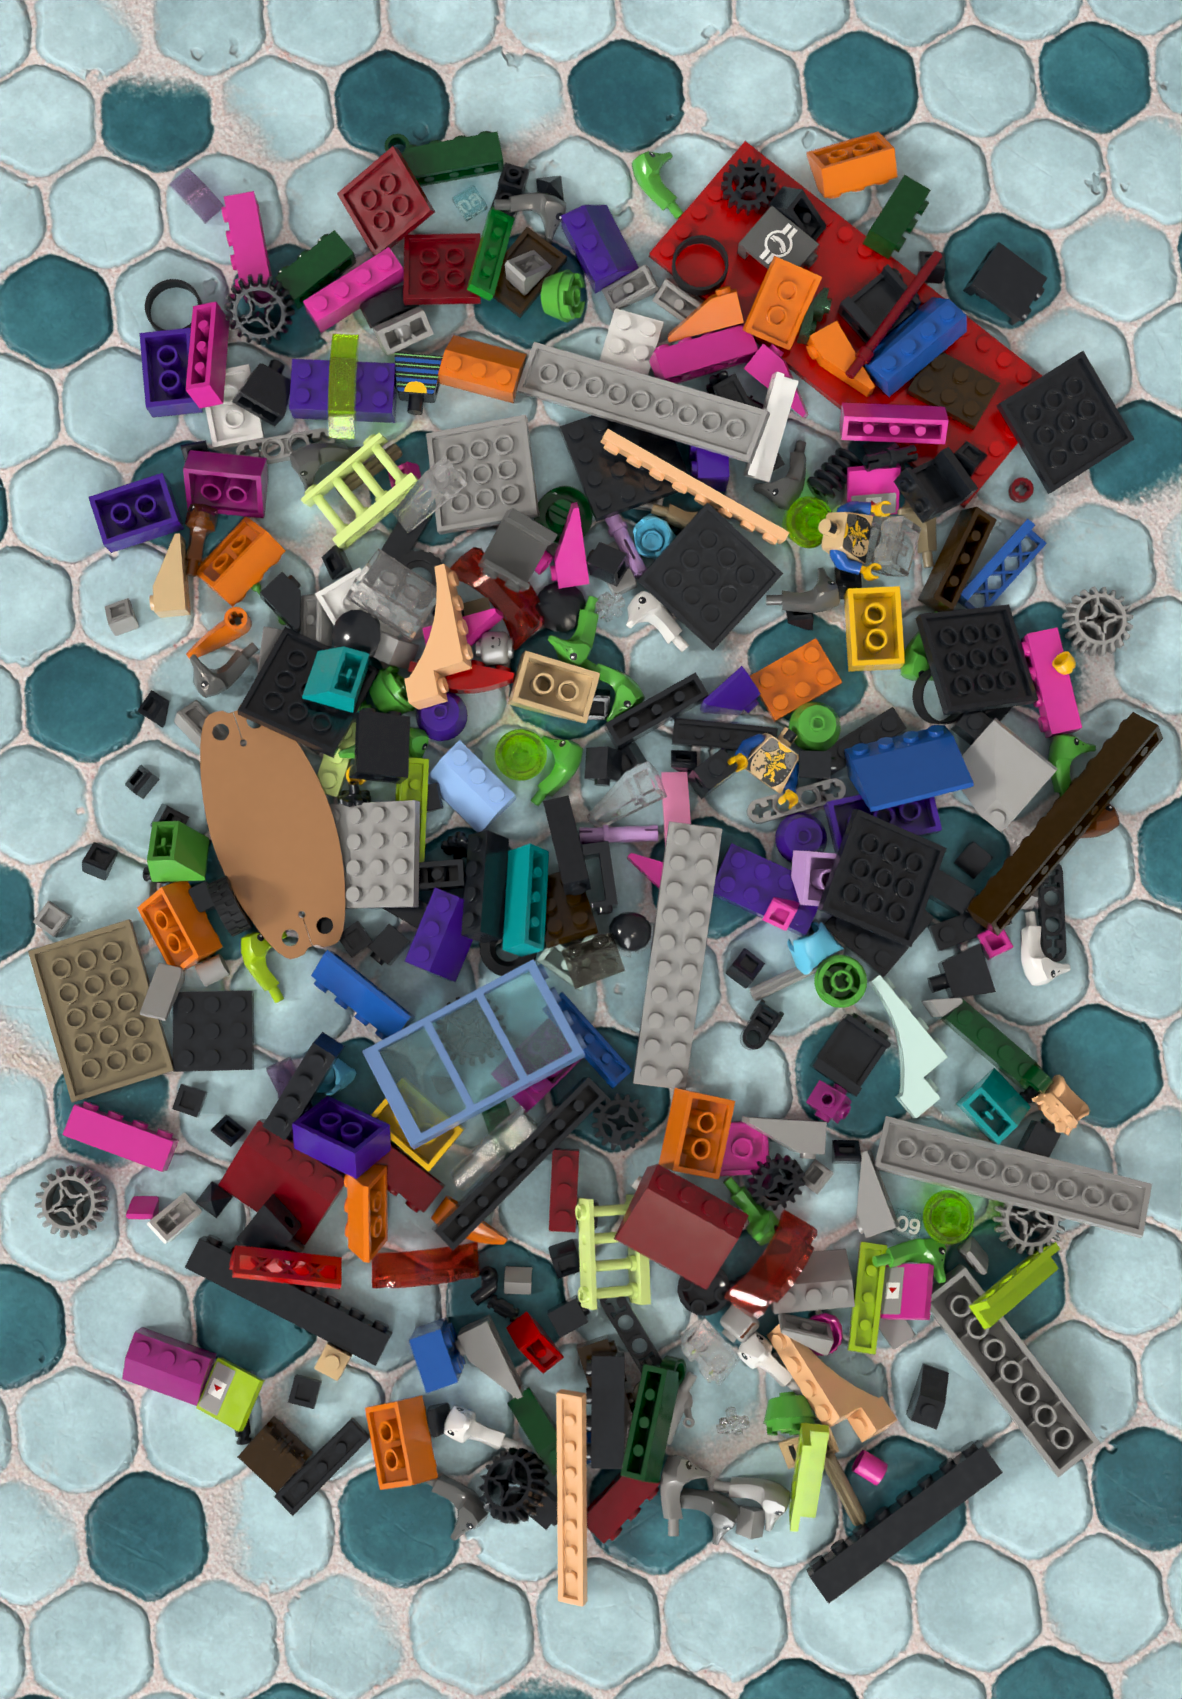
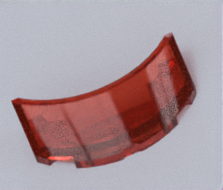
M473 547L462 555L450 569L456 572L459 581L471 586L484 597H488L489 602L496 609L503 612V621L510 638H513L514 642L512 649L516 651L544 625V617L535 608V605L540 602L531 584L528 590L515 592L505 586L506 582L498 577L493 579L482 572L483 568L478 566L484 552L482 548Z
M784 1209L776 1231L761 1257L724 1297L747 1316L760 1318L773 1302L778 1303L804 1270L814 1250L811 1243L817 1237L818 1230Z
M478 1242L460 1244L454 1250L447 1246L413 1251L378 1252L372 1259V1288L418 1287L480 1277Z

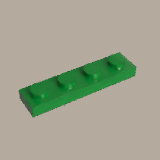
M494 207L487 214L467 287L468 291L488 301L495 294L515 219L500 210H494Z

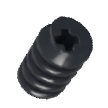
M837 448L835 455H830L828 462H824L821 465V470H816L814 477L807 479V486L818 500L828 504L826 496L833 499L836 497L833 488L842 491L843 488L839 482L842 481L847 484V468L863 466V464L851 451Z

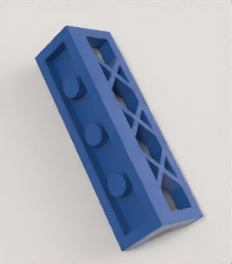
M1027 519L965 587L958 600L965 609L975 608L968 602L972 595L984 594L985 605L983 607H990L1047 544L1032 531L1035 526L1032 521ZM1026 536L1038 545L1033 552H1022L1021 541ZM1017 547V552L1011 553ZM1028 556L1026 560L1023 562L1022 557ZM1007 557H1018L1017 570L1005 571L1004 560ZM1000 565L1001 571H995ZM1001 575L1002 586L999 589H988V578ZM1005 575H1011L1006 581ZM983 584L984 590H978Z

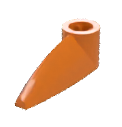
M240 607L230 608L226 611L224 620L199 639L186 653L189 659L192 655L201 657L240 638L251 629V618ZM236 617L242 618V623L238 626L235 623Z
M447 1195L435 1210L431 1219L437 1224L458 1201ZM484 1220L466 1237V1239L474 1242L504 1245L508 1238Z

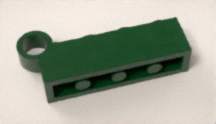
M483 131L478 135L469 137L460 135L447 141L433 140L428 144L420 146L410 145L409 140L402 134H393L385 141V152L397 144L406 147L405 151L401 154L420 187L502 172L504 167L498 131Z
M962 999V1004L940 1019L1020 1089H1027L1030 1085L1039 1093L1044 1094L1053 1083V1080L1042 1071L1043 1069L1035 1060L964 999Z
M667 1355L663 1358L660 1368L646 1364L643 1365L621 1476L643 1482L659 1483L678 1388L683 1382L686 1373L684 1359Z

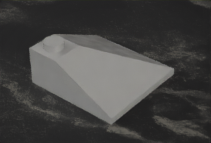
M995 718L962 754L974 783V787L962 789V791L980 816L1002 832L1058 768Z

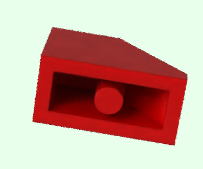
M527 1311L506 1327L519 1351L543 1374L564 1358L544 1329Z

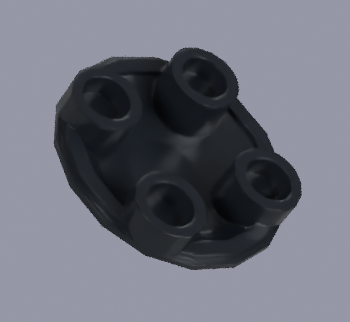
M554 582L546 585L539 592L535 601V614L547 629L567 633L578 625L580 610L585 609L586 601L582 592L576 586L559 589L558 583Z
M350 610L343 613L335 622L332 630L334 647H348L368 653L369 659L373 658L380 642L379 620L363 610Z
M720 1268L706 1290L680 1276L677 1292L680 1302L688 1311L695 1315L708 1316L717 1313L725 1306L730 1298V1284L727 1275Z

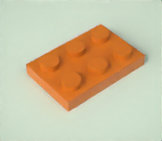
M774 256L742 330L790 351L822 277Z
M816 638L750 676L761 693L759 697L774 722L842 683Z

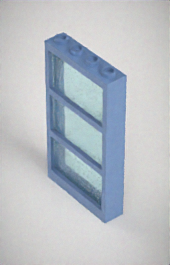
M533 959L362 1051L413 1149L420 1147L585 1057L583 1049L587 1048L580 1033L574 1035L570 1027L574 1022L567 1010L561 1011L558 1005L561 998L555 987L549 989L545 981L549 976L542 964L537 966Z

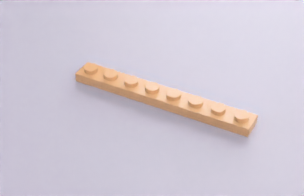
M609 429L605 432L601 443L604 444L603 448L614 455L622 454L627 457L626 461L637 468L643 466L650 470L649 474L657 480L663 481V479H666L673 483L672 488L683 494L687 491L694 495V500L704 506L706 503H709L718 509L717 512L724 518L730 520L732 517L740 522L739 525L749 532L755 530L762 534V539L772 545L785 542L790 532Z
M560 1389L556 1393L558 1601L584 1606L587 1602L586 1393Z

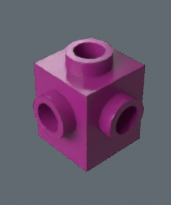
M819 1080L806 1103L816 1111L814 1115L827 1123L832 1120L838 1124L841 1119H845L849 1114L852 1101L846 1096L847 1091L835 1083L831 1087Z

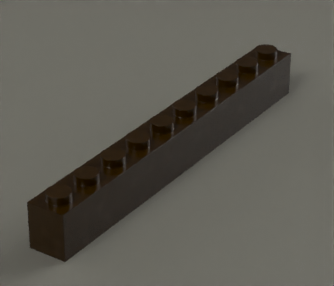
M1132 712L1127 719L1120 723L1118 730L1111 738L1104 742L1099 753L1088 761L1083 772L1071 781L1067 791L1055 800L1051 810L1039 819L1035 829L1029 836L1023 838L1019 848L1004 861L1003 867L988 880L986 887L981 893L971 900L967 910L974 921L997 936L1003 931L1163 740L1159 725L1135 712Z

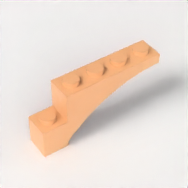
M445 564L435 566L437 583L436 608L428 642L410 677L405 678L409 704L418 710L448 702L446 692L449 691L445 676L472 669L470 659H473V652L466 639L468 626L461 613L464 605L456 587L459 586V579L456 572L452 571Z
M780 1324L767 1335L822 1425H829L830 1428L847 1419L861 1442H864L883 1432L897 1421L883 1396L879 1398L873 1396L840 1377L825 1365L807 1346L782 1334Z

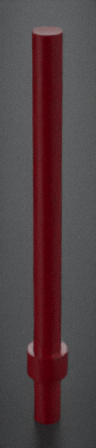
M934 251L866 345L861 346L857 351L855 360L845 372L847 377L854 379L864 364L867 365L874 356L873 351L943 256L940 252Z

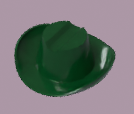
M556 487L547 492L538 502L540 517H535L534 521L557 534L553 543H559L572 503H578L583 537L591 527L593 516L588 500L581 491L574 487Z

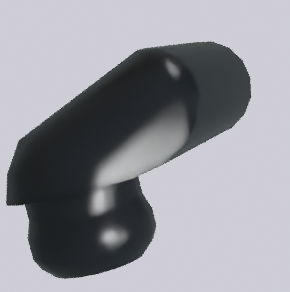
M486 1266L482 1268L480 1272L481 1287L470 1295L477 1306L496 1293L498 1289V1273L493 1267Z

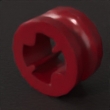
M1017 478L1009 486V497L1014 502L1023 503L1033 494L1034 486L1027 478ZM1019 485H1023V489H1027L1022 496L1018 494L1019 491H1015Z

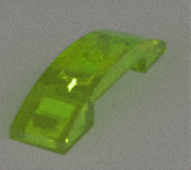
M332 335L328 387V430L330 439L355 440L356 370L359 335Z

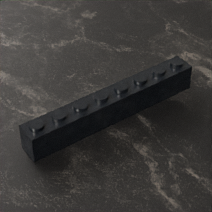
M583 1077L432 1230L454 1250L607 1095L589 1077Z
M209 1234L208 1237L203 1236L199 1238L184 1268L376 1366L393 1333L388 1330L389 1326L379 1320L372 1322L364 1318L366 1314L356 1308L351 1307L350 1310L341 1306L342 1302L330 1295H327L325 1298L317 1294L318 1289L313 1286L233 1278V1270H229L234 1247L230 1249L222 1245L223 1240Z
M978 1440L975 1443L971 1441L964 1445L960 1450L961 1453L953 1459L950 1457L944 1460L939 1465L940 1469L932 1475H924L918 1480V1486L911 1491L905 1490L896 1497L894 1504L890 1507L884 1506L874 1514V1519L867 1524L864 1523L856 1526L850 1537L846 1540L840 1539L831 1546L830 1552L824 1556L819 1555L809 1563L810 1567L806 1569L807 1573L828 1604L1003 1473L986 1448Z

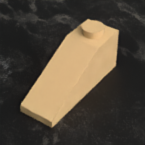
M180 533L174 534L154 582L153 595L149 597L151 610L160 618L191 615L188 575H186L185 539Z

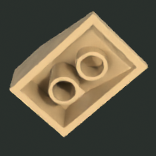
M525 651L521 654L508 704L529 711L586 724L600 673Z

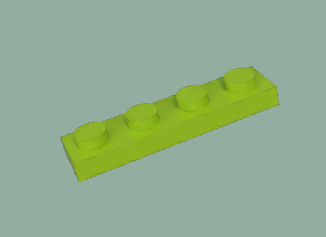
M868 1242L859 1243L854 1287L855 1307H852L848 1351L876 1355L886 1265L875 1267L872 1258L873 1256L885 1254L887 1245Z

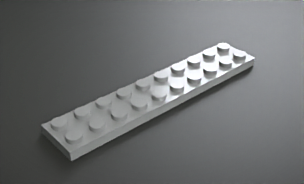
M537 342L533 343L516 389L521 394L752 464L770 413L764 409Z
M669 821L633 1084L686 1090L722 828Z
M888 1116L885 1117L874 1165L876 1170L1138 1238L1143 1237L1152 1188L1151 1183Z

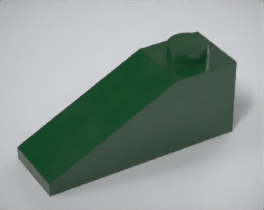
M530 1387L523 1391V1397L519 1399L514 1397L507 1404L534 1449L552 1475L555 1476L557 1474V1426Z

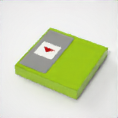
M217 1358L196 1408L234 1430L241 1432L245 1428L265 1380L224 1358Z

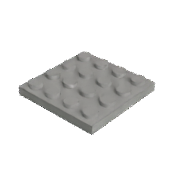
M526 415L426 433L437 532L440 535L500 524L506 512L511 508L516 509L529 518L540 517L528 418Z
M420 801L367 802L359 806H355L353 803L352 807H347L343 804H329L342 853L345 880V909L419 907Z

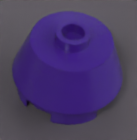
M446 692L448 702L416 710V722L419 729L424 730L432 740H451L457 737L466 726L468 717L466 705L453 692Z
M795 813L781 821L776 830L775 843L779 853L792 863L793 850L824 852L827 845V833L821 821L813 815Z

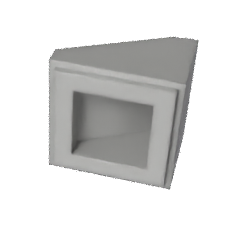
M129 598L104 607L108 625L115 636L139 628Z

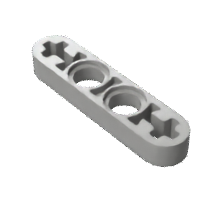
M319 428L246 441L237 447L236 455H245L246 450L250 449L252 453H256L251 456L261 457L257 452H260L258 447L262 446L261 450L264 458H267V464L290 461V454L294 452L292 444L295 440H304L306 445L310 444L308 438L311 437L313 442H320L322 436H326L330 440L327 443H336V439L331 430ZM271 444H278L281 447V451L276 456H270L267 454V448Z
M832 778L796 789L798 803L786 812L780 811L776 804L779 797L784 794L783 792L756 799L748 806L747 816L753 823L761 824L791 814L819 808L828 801L843 798L846 793V786L840 779ZM830 784H833L835 788H840L837 797H834L833 794H827L823 796L825 801L821 802V793L817 787H821V792L830 789ZM809 790L815 794V803L807 805L802 801L801 796L804 791ZM771 800L772 810L776 815L771 816L770 810L764 812L762 818H759L758 815H753L752 811L755 810V805H759L760 808L768 807L769 803L767 801Z

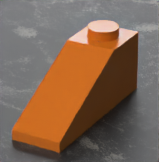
M730 286L716 289V294L706 299L668 333L669 343L744 323L737 290H731Z
M837 321L810 335L807 351L813 360L816 359L821 367L866 397L872 395L875 386L863 366L854 379H850L845 374L855 360L856 353Z

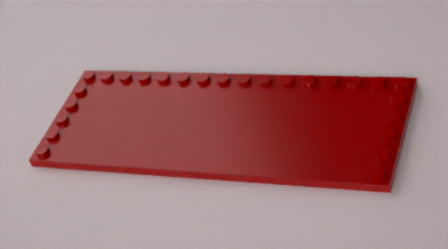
M745 141L651 250L649 257L673 276V255L681 242L696 235L709 236L719 241L725 248L729 259L727 276L720 288L730 286L731 290H737L744 323L739 325L745 324L768 269L750 254L744 260L737 254L738 245L767 212L769 207L765 209L760 206L759 214H756L754 209L750 211L749 216H746L744 209L738 214L736 213L737 207L735 205L731 208L728 207L729 199L723 200L722 195L724 191L721 190V183L724 181V172H729L730 164L737 167L738 159H741L743 163H747L748 157H751L754 164L760 159L761 167L770 166L768 174L775 173L773 181L777 183L776 191H774L775 195L783 186L802 189L827 227L816 240L819 244L816 253L818 255L817 260L810 268H804L821 276L822 279L790 351L753 335L755 342L760 346L762 344L768 347L771 344L776 346L784 353L781 358L786 361L789 369L840 410L842 403L929 406L907 394V390L915 376L890 397L873 382L875 386L873 393L866 397L821 367L816 359L813 360L807 351L810 335L835 321L839 323L855 353H857L861 346L866 345L838 313L840 303L848 296L850 298L877 277L882 272L883 267L888 264L892 269L898 270L903 278V282L907 286L910 285L916 275L892 256L887 259L864 245L863 242L866 236ZM734 181L732 182L733 191L736 190ZM762 182L761 187L763 192H765V184ZM694 244L686 247L678 255L675 262L680 278L694 287H707L716 283L725 271V264L721 254L715 248L706 244ZM925 282L917 291L921 301L919 308L932 297L944 298ZM714 291L713 293L707 295L697 296L700 297L703 301H705L711 295L716 294V292ZM966 316L967 332L943 352L1000 383L975 429L973 430L948 416L949 421L945 444L895 442L900 448L909 445L916 447L917 451L907 453V455L918 453L917 461L907 462L913 468L934 459L941 450L947 447L955 453L966 441L986 453V459L971 477L978 489L964 503L960 504L963 508L967 506L1018 444L996 405L1042 377L1039 372L968 316Z

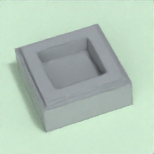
M48 901L33 923L51 936L57 937L71 918V915L51 901Z

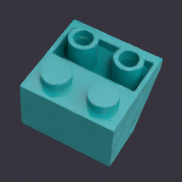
M344 646L318 651L302 698L353 713L368 670L369 654Z
M995 1068L988 1072L956 1103L981 1132L995 1144H1000L1017 1128L1031 1108Z

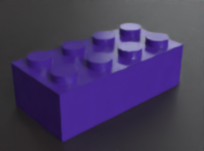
M292 359L289 410L294 419L395 423L397 400L395 363Z
M860 795L832 800L824 804L835 854L838 853L853 809H859L920 837L942 831L934 797L874 812L869 810Z
M730 844L716 874L713 896L761 918L764 917L773 897L796 901L799 903V907L787 930L802 937L805 936L816 915L818 906L800 905L791 878V870L735 844Z

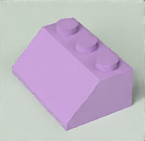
M793 850L791 878L800 905H819L837 854Z

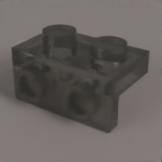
M612 933L596 935L589 941L574 943L561 951L575 989L625 971Z

